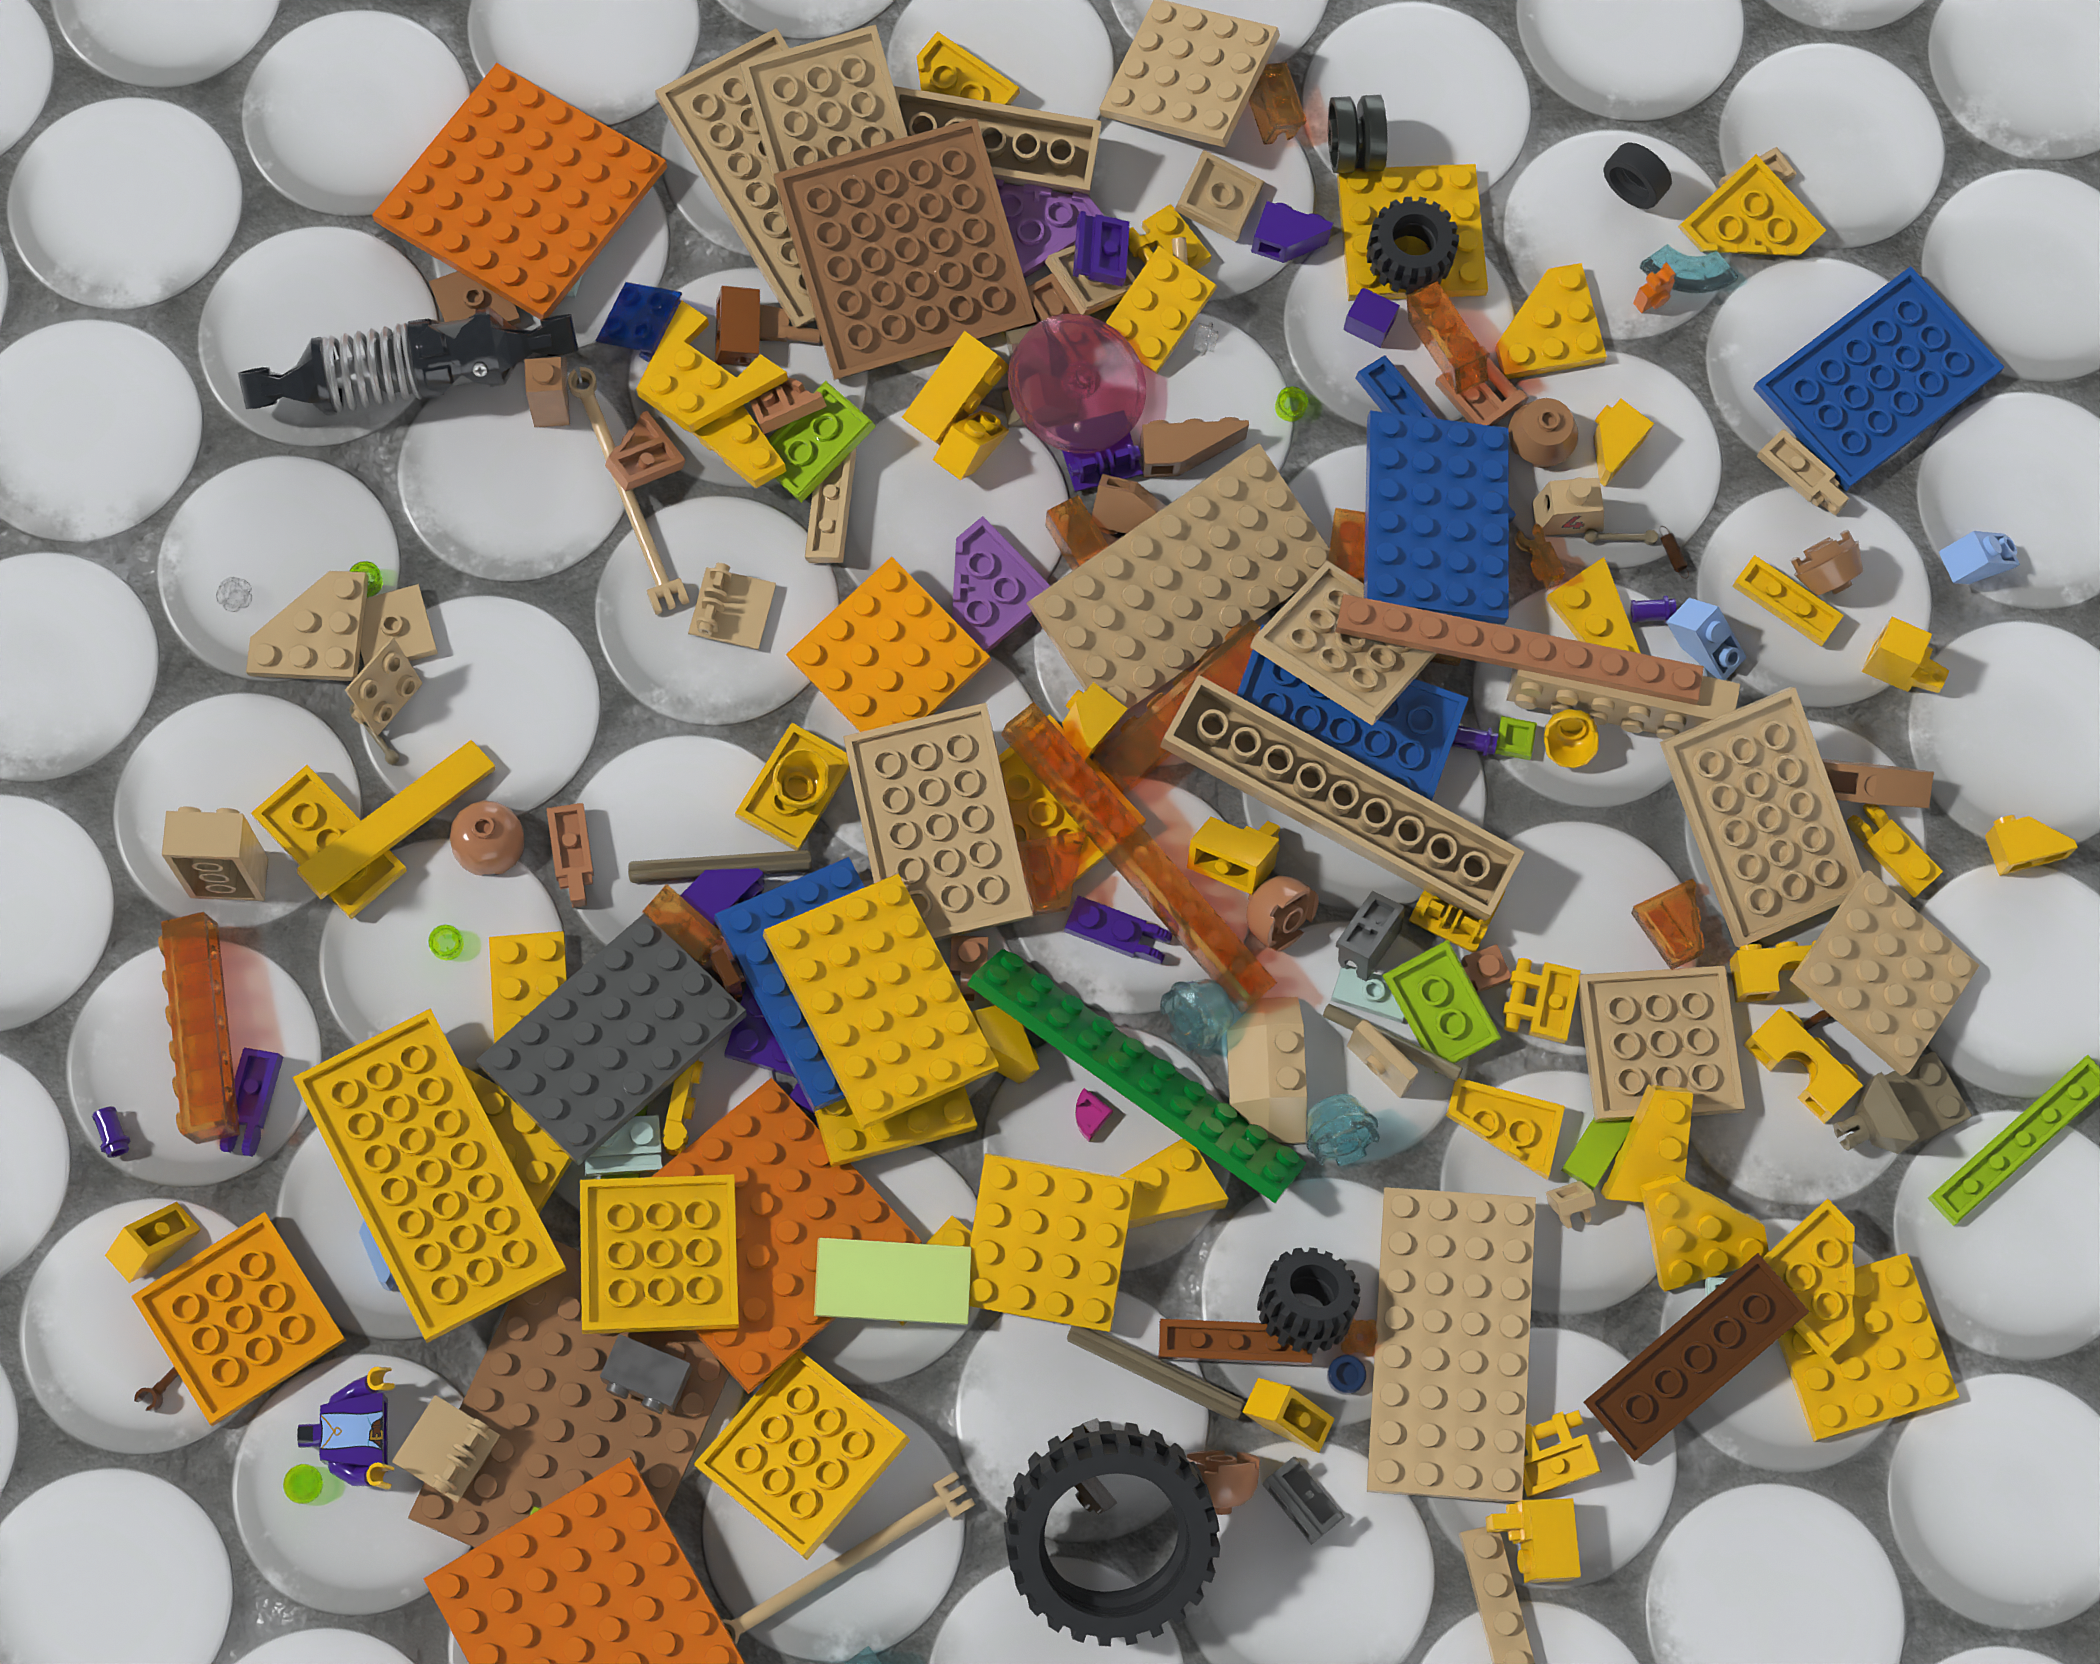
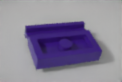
M1081 211L1077 218L1073 276L1085 275L1088 276L1089 280L1122 287L1126 280L1130 221L1098 214L1095 217L1088 216L1085 211Z

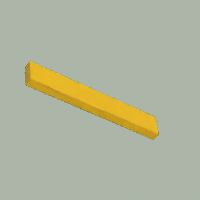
M470 740L299 866L297 874L322 900L494 772V763Z

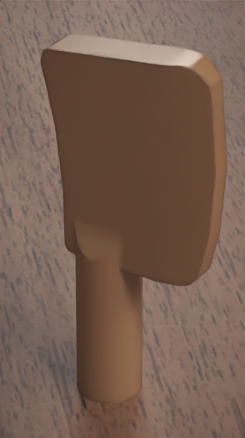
M760 305L759 341L787 342V340L821 343L818 329L804 327L796 329V327L790 326V319L783 309Z

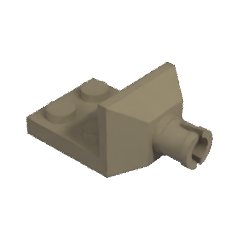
M1933 1051L1919 1058L1911 1071L1903 1076L1896 1071L1885 1076L1882 1072L1876 1074L1861 1088L1854 1109L1855 1115L1835 1123L1833 1128L1837 1138L1849 1132H1854L1839 1142L1847 1151L1864 1141L1870 1140L1871 1144L1876 1147L1900 1154L1968 1120L1972 1115L1936 1052Z

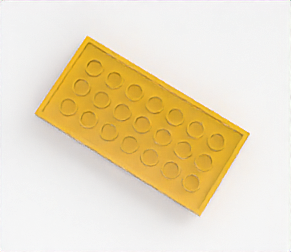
M431 1008L292 1077L426 1343L567 1271Z

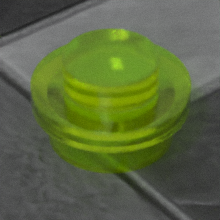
M296 1465L285 1475L283 1489L291 1501L298 1504H307L314 1501L321 1494L323 1478L320 1472L311 1465Z

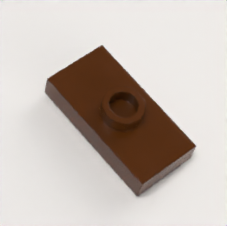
M722 948L711 954L714 976L726 992L737 1002H740L743 997L741 983L745 981V978L737 962H730Z

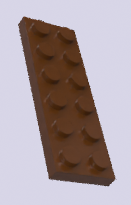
M1757 1253L1583 1403L1635 1462L1810 1311L1761 1255Z

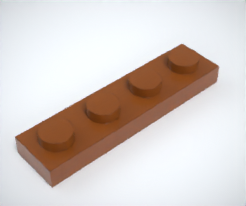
M1160 1319L1158 1359L1311 1365L1313 1353H1308L1307 1349L1301 1348L1300 1352L1293 1351V1346L1287 1343L1283 1347L1277 1343L1278 1337L1276 1335L1272 1337L1266 1332L1267 1324L1183 1319Z

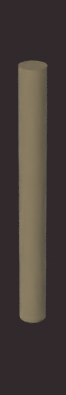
M1330 1003L1326 1006L1323 1013L1324 1018L1351 1031H1354L1355 1027L1363 1020ZM1373 1025L1405 1057L1454 1081L1459 1079L1463 1070L1462 1067Z

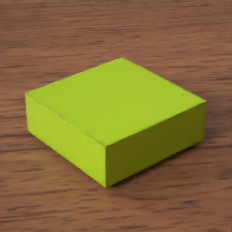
M1501 716L1495 754L1530 760L1537 723Z

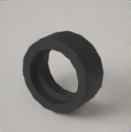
M1627 142L1620 145L1606 161L1603 168L1604 177L1610 188L1625 202L1637 208L1649 209L1654 207L1672 185L1671 173L1666 164L1654 152L1637 143Z

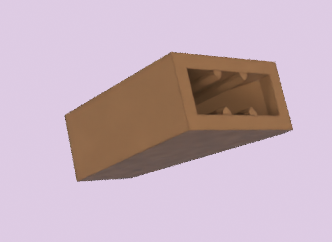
M567 358L524 359L526 395L534 427L570 425Z

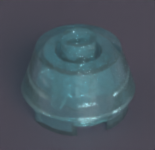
M1211 979L1176 982L1172 985L1169 992L1163 994L1160 1001L1161 1015L1168 1013L1170 1022L1175 1029L1170 1033L1171 1037L1180 1047L1189 1052L1195 1048L1200 1050L1212 1049L1230 1028L1234 1020L1233 1007L1229 997L1223 988Z
M1338 1094L1325 1098L1315 1104L1307 1114V1149L1310 1153L1314 1154L1316 1161L1321 1165L1326 1160H1336L1338 1166L1353 1163L1367 1155L1365 1148L1369 1144L1379 1142L1378 1120L1353 1095Z

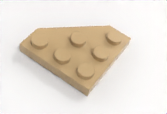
M327 572L250 637L246 673L253 677L353 681L358 675L369 576L365 572Z

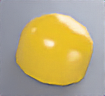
M1567 709L1551 717L1545 725L1544 743L1548 758L1560 767L1577 768L1588 764L1599 748V732L1597 724L1590 717V714L1582 710Z
M806 748L790 750L775 767L773 774L775 794L778 795L779 800L786 806L797 809L814 806L828 789V764L815 751Z

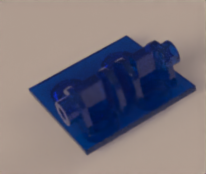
M625 282L595 341L640 350L639 357L650 362L681 302L682 292Z

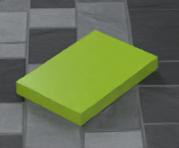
M827 381L816 390L822 394L827 407L777 429L768 439L786 466V472L774 479L801 503L876 427L873 421Z
M1448 940L1382 974L1421 1048L1455 1064L1502 1039Z

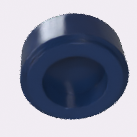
M1342 1355L1334 1359L1327 1370V1380L1335 1392L1342 1395H1351L1359 1391L1365 1383L1366 1369L1357 1357Z

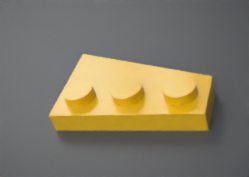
M1605 557L1548 594L1547 602L1578 641L1640 653Z

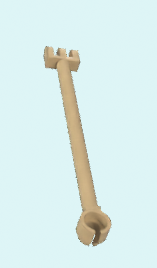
M580 367L582 382H587L589 387L584 390L577 388L580 382L575 369L568 376V386L570 392L575 397L581 399L607 461L608 456L616 446L595 396L597 389L595 374L586 367ZM613 477L656 587L647 590V595L655 615L663 613L662 606L658 601L661 598L665 599L669 610L676 608L672 594L678 593L682 605L690 603L681 578L669 581L633 489L625 492Z
M956 1471L932 1485L938 1495L937 1497L732 1621L722 1619L727 1630L730 1631L734 1643L737 1645L739 1636L945 1509L953 1520L974 1507L976 1504L972 1498L963 1501L960 1505L955 1501V1499L968 1492L964 1485L951 1492L947 1488L948 1485H952L959 1479Z

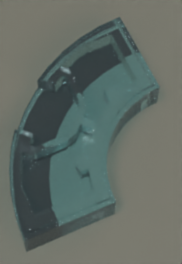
M1669 244L1642 261L1639 267L1648 276L1651 272L1654 274L1659 272L1663 264L1667 262L1676 273L1672 289L1685 293L1713 292L1731 285L1738 279V274L1717 251L1705 256H1688L1674 250Z

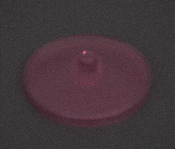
M1060 314L1049 317L1036 324L1017 344L1010 360L1008 385L1010 396L1018 415L1038 438L1057 449L1082 454L1105 450L1122 440L1135 427L1141 417L1146 400V379L1142 364L1130 343L1112 326L1099 319L1082 314Z

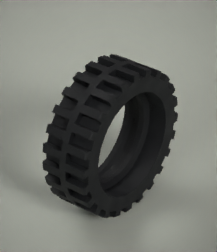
M1110 1421L1098 1422L1099 1431L1085 1433L1084 1427L1081 1425L1072 1428L1074 1437L1062 1442L1058 1435L1048 1441L1050 1451L1043 1457L1036 1451L1028 1459L1029 1471L1026 1475L1018 1472L1013 1482L1014 1496L1007 1497L1005 1506L1007 1522H1004V1535L1010 1570L1014 1575L1015 1586L1020 1596L1026 1595L1029 1609L1036 1617L1044 1613L1047 1617L1048 1627L1057 1633L1060 1632L1063 1626L1070 1628L1072 1640L1084 1643L1086 1635L1097 1637L1099 1646L1111 1647V1638L1124 1637L1127 1646L1137 1644L1136 1635L1150 1631L1153 1638L1164 1634L1162 1624L1171 1618L1178 1625L1186 1618L1184 1607L1189 1601L1198 1606L1204 1597L1201 1588L1203 1581L1212 1583L1216 1573L1212 1561L1213 1557L1219 1558L1220 1543L1217 1537V1532L1220 1531L1207 1484L1204 1483L1201 1472L1195 1462L1187 1460L1184 1450L1178 1444L1173 1443L1170 1447L1165 1444L1163 1434L1153 1429L1148 1436L1140 1434L1138 1425L1126 1422L1124 1431L1113 1430ZM1106 1474L1138 1476L1151 1481L1160 1488L1174 1508L1178 1524V1535L1172 1556L1152 1577L1136 1586L1123 1590L1094 1591L1076 1586L1065 1580L1051 1563L1045 1546V1526L1053 1505L1069 1489L1087 1479Z

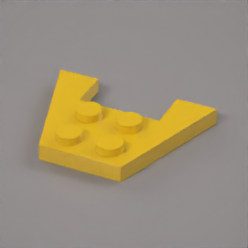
M681 300L636 388L641 399L692 433L788 381L787 372L761 354L738 377H735L689 344L709 326V321L706 316Z

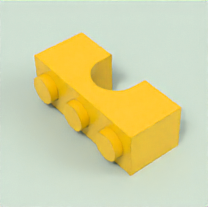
M1787 941L1776 944V948L1763 949L1760 944L1741 946L1729 960L1735 1003L1772 1000L1780 991L1779 972L1785 970L1795 972L1816 941H1813L1812 945L1798 946L1796 941Z
M1780 1007L1743 1046L1769 1071L1779 1062L1786 1059L1801 1062L1808 1070L1809 1084L1797 1098L1825 1124L1863 1085L1858 1081L1857 1073L1850 1066L1844 1063L1840 1064L1831 1055L1829 1046L1818 1037L1813 1038L1803 1028L1804 1024L1796 1014L1791 1011L1786 1012Z

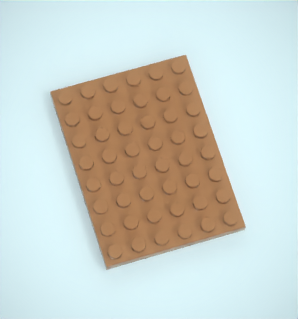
M553 1239L551 1240L567 1271L511 1299L459 1410L470 1417L489 1426L488 1428L500 1434V1438L458 1503L424 1482L408 1516V1519L473 1548L527 1518L534 1506L543 1508L628 1457L632 1458L662 1514L666 1517L730 1376L728 1370L692 1330L582 1334L581 1251ZM618 1334L691 1364L692 1372L674 1412L664 1409L663 1413L659 1414L641 1405L643 1399L631 1394L628 1395L627 1399H623L605 1390L607 1384L602 1382L600 1375Z

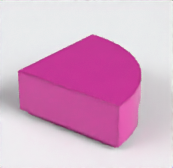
M1083 1088L1077 1100L1075 1118L1079 1131L1090 1142L1113 1114V1110L1087 1089Z

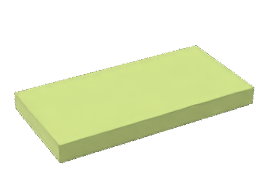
M819 1238L817 1245L814 1316L967 1325L971 1247Z

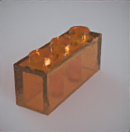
M1438 281L1406 295L1408 321L1456 395L1488 381L1487 355Z

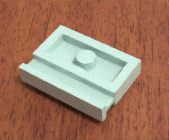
M659 1115L634 1116L585 1160V1177L658 1172L663 1168L661 1162Z

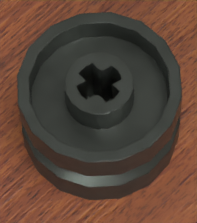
M1382 95L1361 96L1357 104V110L1350 96L1331 97L1328 107L1327 134L1333 173H1353L1357 166L1358 158L1365 172L1384 171L1387 161L1388 136L1386 110Z

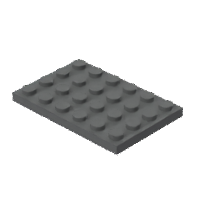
M644 913L479 1056L476 1062L579 1166L747 1016V1013L718 982L655 921Z

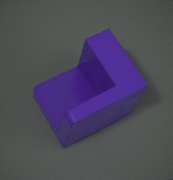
M1362 288L1346 316L1343 330L1381 348L1396 320L1400 305L1366 288Z

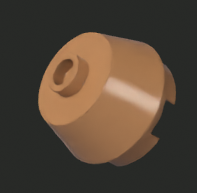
M1541 398L1523 405L1513 414L1508 427L1509 440L1514 453L1524 460L1533 463L1532 466L1538 468L1552 467L1564 461L1573 453L1578 442V427L1572 413L1565 404L1552 398Z
M1849 530L1840 533L1842 539L1839 541H1833V539L1828 537L1804 550L1805 559L1800 560L1799 557H1795L1790 560L1796 570L1794 576L1816 596L1832 591L1834 595L1853 585L1851 580L1863 572L1859 541H1854Z

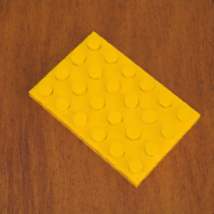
M899 873L764 929L763 937L862 1130L998 1070L999 1064Z

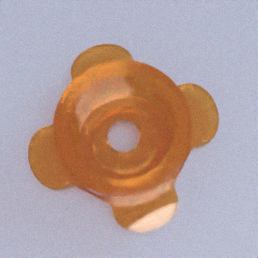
M1353 1318L1347 1335H1344V1341L1341 1343L1343 1353L1352 1355L1355 1352L1364 1353L1367 1357L1374 1356L1375 1344L1378 1339L1376 1321L1373 1319L1356 1321ZM1357 1334L1363 1335L1362 1341L1357 1339Z

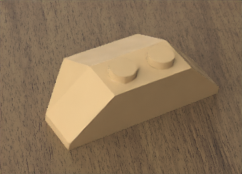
M1298 997L1260 998L1226 1032L1229 1105L1248 1124L1262 1127L1267 1132L1268 1137L1278 1143L1305 1144L1307 1083L1304 1024Z

